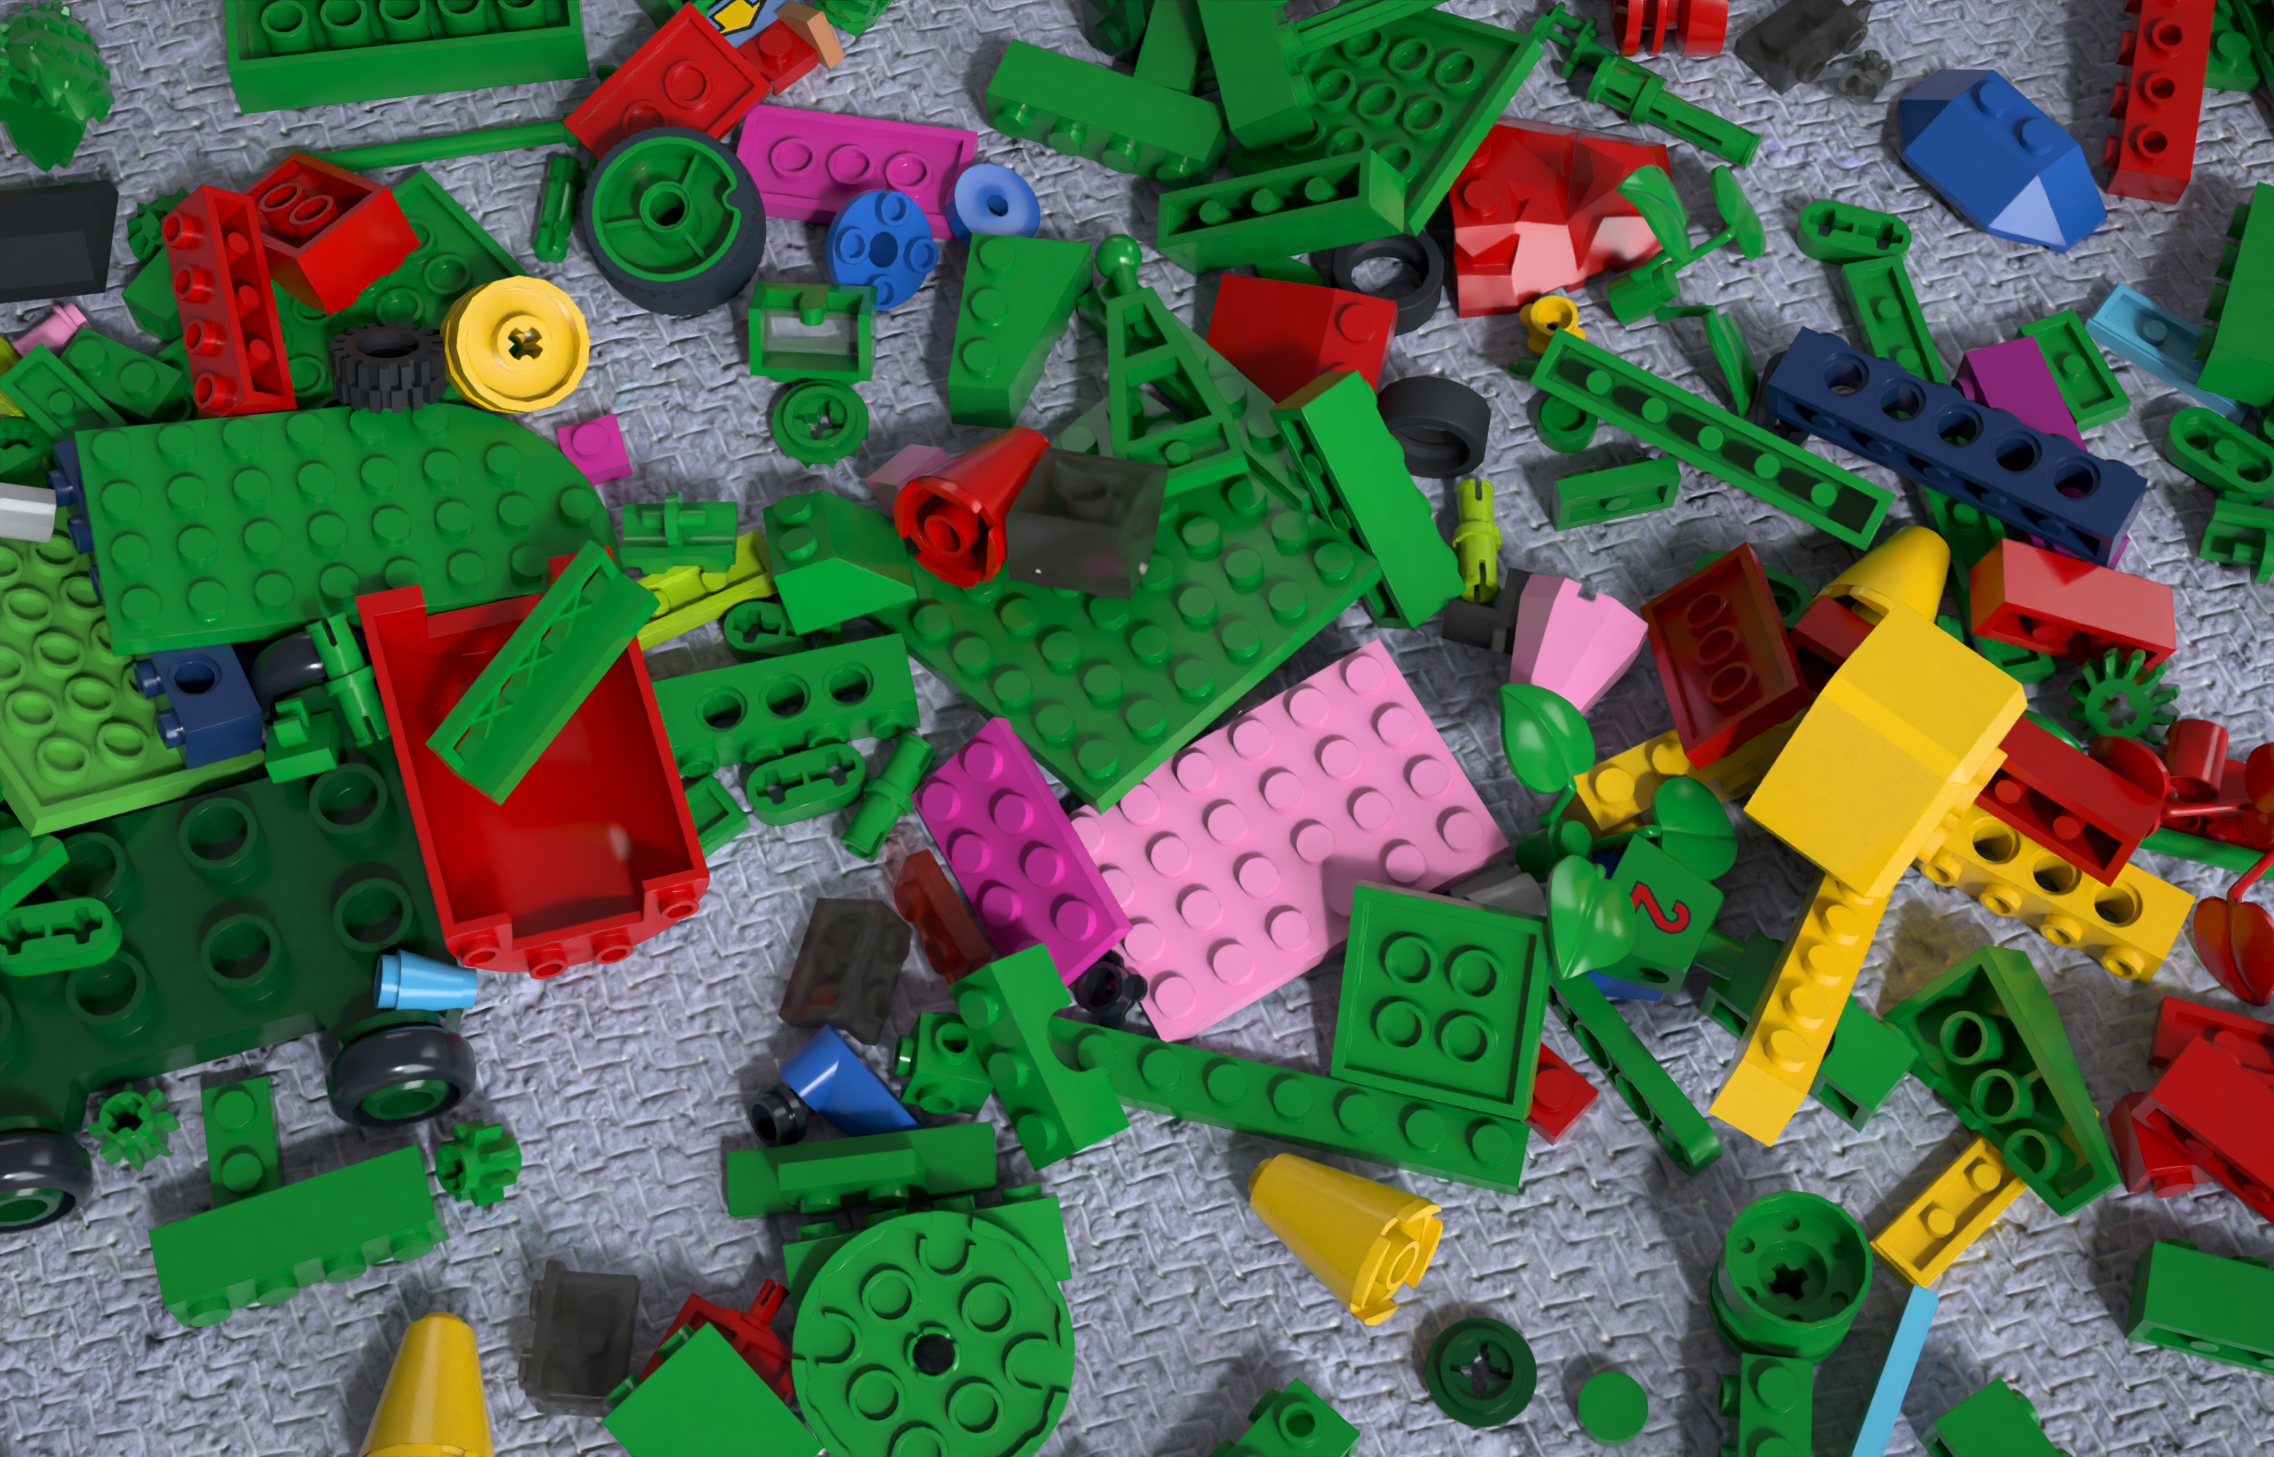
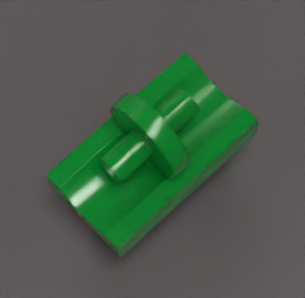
M2229 490L2222 491L2218 500L2215 499L2199 540L2197 546L2198 558L2250 567V581L2266 585L2272 572H2274V509L2252 506V500L2248 498L2246 493Z
M667 492L664 503L623 504V538L619 555L622 568L639 567L643 574H665L673 566H698L705 573L728 572L731 565H736L739 515L736 501L684 503L681 492Z

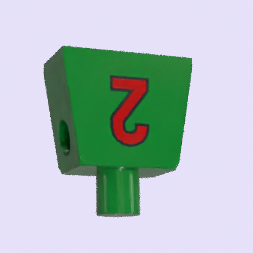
M1634 834L1610 880L1621 884L1631 897L1637 917L1636 942L1625 958L1615 964L1591 971L1669 995L1679 994L1693 965L1730 982L1748 945L1712 929L1725 896L1718 888L1646 839Z

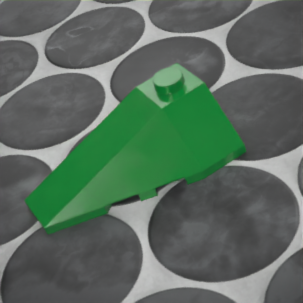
M1984 945L1882 1015L1885 1021L1900 1028L1909 1038L1911 1046L1920 1052L1911 1068L1912 1073L1927 1088H1935L1958 1111L1955 1115L1970 1130H1978L2003 1155V1162L2060 1217L2069 1216L2121 1183L2057 1008L2025 951Z

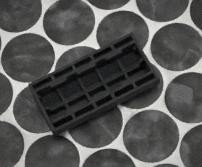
M109 180L0 191V304L105 293L119 192Z

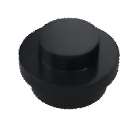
M771 1081L761 1086L757 1096L748 1103L749 1120L758 1138L769 1147L802 1142L806 1136V1124L809 1120L805 1101L792 1088H788L779 1081Z

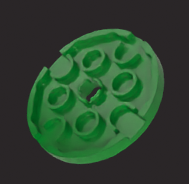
M945 1210L914 1211L884 1219L863 1229L838 1248L821 1267L811 1282L797 1315L792 1346V1376L803 1415L818 1441L832 1457H1033L1047 1441L1065 1409L1074 1371L1075 1342L1070 1313L1055 1278L1045 1263L1020 1238L999 1225L971 1214ZM932 1333L943 1335L951 1340L955 1352L952 1363L946 1369L934 1373L921 1369L913 1357V1348L918 1339L923 1335Z

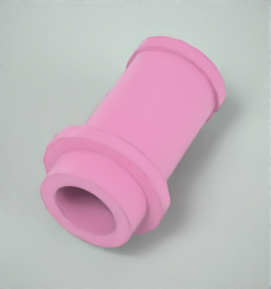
M70 302L63 308L55 305L52 308L55 313L18 341L15 340L11 343V346L23 358L39 343H42L56 357H59L83 327L94 330L81 312Z

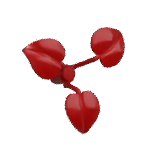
M2105 734L2094 738L2089 743L2088 757L2165 803L2166 805L2160 813L2163 816L2180 817L2245 811L2243 827L2246 835L2256 845L2266 846L2267 852L2228 889L2227 901L2216 896H2209L2198 903L2194 914L2193 931L2196 948L2203 963L2212 976L2227 991L2251 1005L2258 1007L2269 1005L2271 994L2274 991V920L2258 904L2250 901L2242 902L2244 892L2274 863V741L2257 746L2247 759L2245 769L2247 797L2232 800L2173 804L2164 800L2170 789L2171 779L2169 772L2161 759L2151 749L2134 739L2120 735ZM2160 814L2144 838L2157 832L2160 826Z

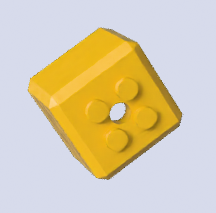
M1899 600L1824 687L1748 801L1742 813L1862 899L1885 898L1916 857L1926 865L1930 862L1975 802L1982 789L1985 788L2007 758L2008 754L1998 748V746L2028 706L2022 684Z

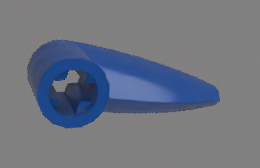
M828 1022L778 1067V1071L785 1081L811 1108L819 1112L829 1122L850 1137L927 1129L904 1102H900L899 1096L859 1052Z

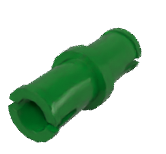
M342 611L327 618L336 638V644L332 642L323 619L305 626V629L310 634L329 678L328 681L323 683L328 695H336L355 739L356 748L373 743L372 740H374L364 716H369L379 740L391 734L382 700L373 682V678L376 677L373 664L366 665L346 619L347 614L345 611Z
M910 733L901 734L897 746L878 778H870L865 785L863 793L866 798L845 834L839 839V844L845 846L844 849L861 860L872 863L876 861L878 852L900 816H908L914 805L911 796L929 765L937 756V751L931 749L932 746L928 742Z

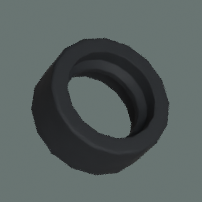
M1423 229L1417 237L1403 233L1336 247L1332 254L1330 288L1371 296L1362 292L1352 282V270L1363 261L1377 257L1397 258L1409 263L1421 274V286L1412 294L1397 299H1386L1395 301L1399 312L1394 337L1413 332L1432 318L1441 299L1444 258L1436 241Z
M1421 376L1403 378L1390 383L1378 394L1376 407L1389 433L1400 443L1405 456L1404 464L1410 475L1431 479L1456 478L1473 472L1484 462L1491 410L1486 400L1470 387L1450 379ZM1418 425L1437 427L1444 431L1423 429L1418 427Z

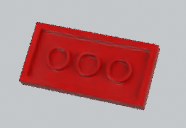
M1747 542L1639 608L1643 621L1648 624V639L1683 752L1698 771L1719 758H1725L1733 754L1742 744L1774 725L1790 720L1799 710L1813 703L1761 561Z

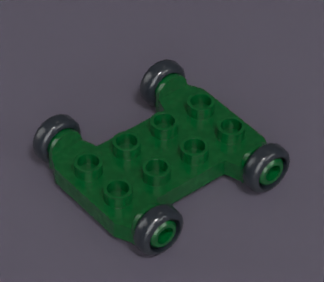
M327 628L332 642L336 644L337 641L332 629ZM306 631L279 639L259 652L249 666L246 678L262 709V721L268 726H272L274 721L280 720L275 708L276 702L300 696L303 698L310 716L332 711L340 730L338 768L273 784L268 773V778L52 834L51 836L62 841L70 861L12 907L18 908L76 898H94L103 902L118 920L122 930V939L116 953L107 961L95 966L26 977L11 976L0 969V1235L35 1230L59 1222L82 1208L90 1198L95 1186L93 1168L87 1148L79 1143L88 1096L95 1092L322 1030L328 1031L340 1051L325 1071L329 1106L337 1117L350 1125L381 1129L421 1123L440 1116L458 1106L473 1091L476 1085V1061L473 1048L465 1038L457 1033L464 1008L439 1011L402 1009L390 1012V1010L375 1009L374 1007L375 974L381 954L396 955L397 950L401 949L464 968V965L449 952L445 944L392 737L390 735L379 740L369 716H364L374 740H372L373 743L356 748L355 739L336 695H328L323 684L329 678L310 634ZM352 631L366 665L372 664L365 635ZM375 677V678H373V682H374V684H375V686H376V689H377V691H378V693H379V696H380V698H381L380 691H379L378 684H377V680H376V677ZM4 799L0 803V811L18 819ZM94 920L85 922L84 932L75 935V937L81 944L89 942L90 933L100 928ZM25 930L18 932L16 943L6 945V947L13 955L21 953L22 942L32 938Z

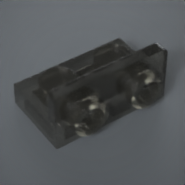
M1791 0L1738 37L1733 54L1781 96L1800 82L1808 84L1821 73L1827 62L1841 52L1845 55L1853 52L1863 42L1868 34L1869 29L1866 25L1873 3L1870 0H1856L1848 6L1842 0Z
M817 898L778 1016L788 1025L796 1028L820 1029L828 1022L836 1030L847 1031L862 1045L876 1046L884 1023L890 1015L892 997L903 963L910 952V941L913 935L912 928L882 900Z

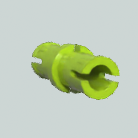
M1475 478L1464 480L1455 488L1458 527L1454 530L1452 539L1453 550L1460 557V576L1467 588L1461 594V597L1469 602H1473L1474 585L1479 584V603L1493 600L1500 593L1496 553L1501 549L1502 535L1501 530L1495 525L1494 486L1491 482L1481 479L1480 496L1476 497Z

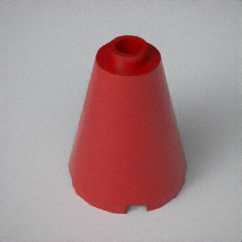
M1015 426L908 482L896 496L893 514L896 530L902 541L910 535L921 550L914 558L922 567L942 581L961 588H973L979 581L986 580L987 583L996 576L1055 471L1056 459L1049 441L1035 430L1023 426Z

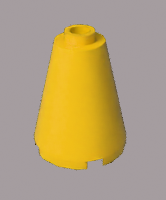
M1905 526L1817 592L1805 607L1802 618L1825 595L1874 626L1881 622L1899 600L1934 624L1951 564L1950 549L1936 532L1922 526Z
M1288 1152L1281 1153L1274 1159L1269 1157L1261 1161L1253 1171L1248 1182V1192L1251 1194V1210L1348 1312L1367 1326L1380 1324L1398 1310L1401 1305L1391 1300V1298L1403 1282L1415 1289L1436 1252L1443 1231V1222L1433 1216V1214L1442 1210L1438 1204L1428 1198Z
M431 1312L407 1326L358 1457H495L475 1331L469 1325L463 1323L459 1316L448 1312Z

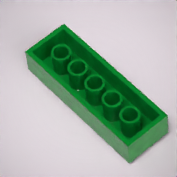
M224 0L228 73L242 114L590 77L581 0Z

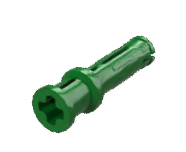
M1610 53L1607 54L1589 86L1585 98L1586 102L1594 105L1600 101L1629 115V123L1645 126L1647 122H1650L1689 141L1693 145L1699 146L1740 166L1739 168L1743 170L1748 167L1758 149L1762 135L1746 130L1715 115L1709 110L1703 109L1664 90L1665 83L1661 82V78L1655 75L1649 78L1639 75L1617 64L1616 56Z

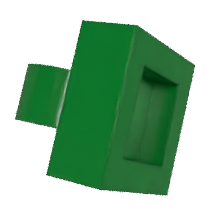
M301 696L276 702L275 708L280 720L274 721L272 726H268L264 763L273 784L338 768L340 730L332 711L310 716Z

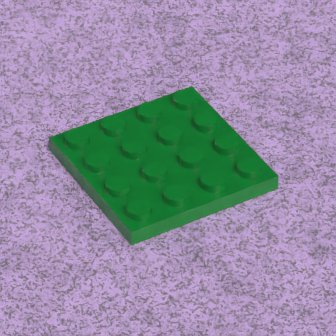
M1340 0L1337 6L1351 0ZM1427 9L1299 58L1297 61L1299 70H1304L1309 76L1317 99V103L1309 107L1315 129L1251 154L1239 143L1227 159L1226 164L1234 177H1242L1372 149L1405 177L1403 233L1417 237L1537 63L1543 51L1536 37L1437 9Z

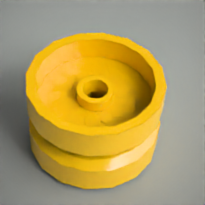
M515 276L476 286L453 303L441 324L440 336L443 338L445 349L446 378L460 397L483 411L516 414L554 406L575 390L587 369L590 338L584 315L567 293L546 280ZM508 336L514 337L518 342L519 350L515 357L509 352L514 343L508 340Z

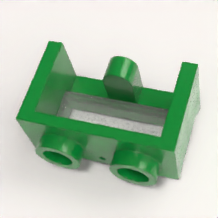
M758 281L748 308L750 375L767 376L772 381L782 383L793 382L800 378L827 379L845 385H854L860 381H871L876 363V305L878 287Z

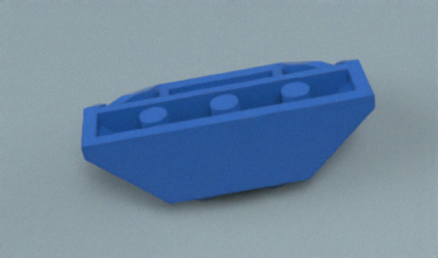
M1940 69L1898 100L1897 116L1899 117L1901 159L1985 234L2023 244L2048 246L2050 251L2065 254L2106 222L2108 214L2080 144L1995 70Z

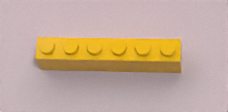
M1818 868L1710 1105L1709 1113L1771 1147L1808 1094L1894 887L1885 898L1862 899Z

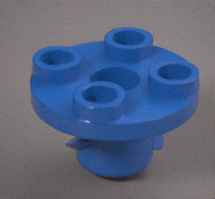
M876 188L856 194L837 212L826 235V262L833 283L836 285L878 287L876 310L880 311L896 307L912 297L922 285L927 273L936 267L939 259V250L937 244L932 240L930 225L924 212L913 199L895 190Z

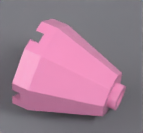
M1531 574L1520 596L1509 684H1530L1549 689L1568 700L1583 716L1637 662L1647 641L1648 624L1615 598L1599 591L1594 601L1578 596L1582 584L1569 578Z

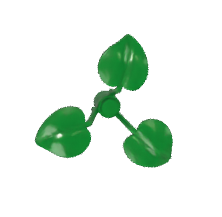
M1652 164L1642 166L1629 173L1620 182L1615 191L1623 195L1638 209L1663 248L1643 265L1631 270L1630 273L1608 282L1607 295L1610 305L1620 322L1626 326L1653 314L1659 324L1672 318H1703L1702 322L1706 336L1733 393L1738 417L1743 418L1748 415L1758 388V368L1750 345L1737 322L1728 312L1719 315L1713 305L1671 306L1673 299L1680 296V285L1675 272L1728 242L1734 236L1748 260H1755L1761 257L1766 250V235L1762 222L1750 201L1745 197V193L1734 174L1727 166L1719 165L1712 169L1709 176V184L1715 204L1728 225L1721 233L1691 249L1688 233L1684 229L1687 224L1686 211L1672 181L1659 166ZM1669 257L1672 259V262L1662 264Z
M1505 684L1497 688L1495 692L1500 706L1502 748L1512 773L1523 786L1536 793L1546 795L1561 790L1550 808L1538 814L1537 820L1541 827L1523 835L1518 840L1515 854L1517 864L1522 873H1529L1536 883L1547 882L1546 915L1551 953L1557 978L1565 980L1617 963L1629 954L1637 937V917L1630 895L1618 882L1604 879L1606 874L1604 866L1602 864H1591L1587 861L1590 854L1630 843L1634 834L1642 838L1658 837L1657 848L1708 882L1720 877L1732 867L1737 857L1738 843L1734 838V827L1718 798L1703 783L1685 776L1667 779L1654 790L1651 796L1650 809L1655 824L1644 825L1592 840V836L1584 824L1568 818H1559V815L1577 791V784L1573 776L1589 771L1594 765L1595 748L1591 731L1581 713L1559 694L1536 685Z

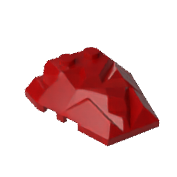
M1500 115L1446 193L1453 237L1450 273L1458 318L1519 313L1525 305L1534 304L1535 297L1563 287L1568 294L1583 288L1585 278L1607 269H1611L1616 274H1619L1647 262L1663 247L1638 209L1615 190L1629 173L1642 166L1651 164L1662 168L1673 183L1666 145Z

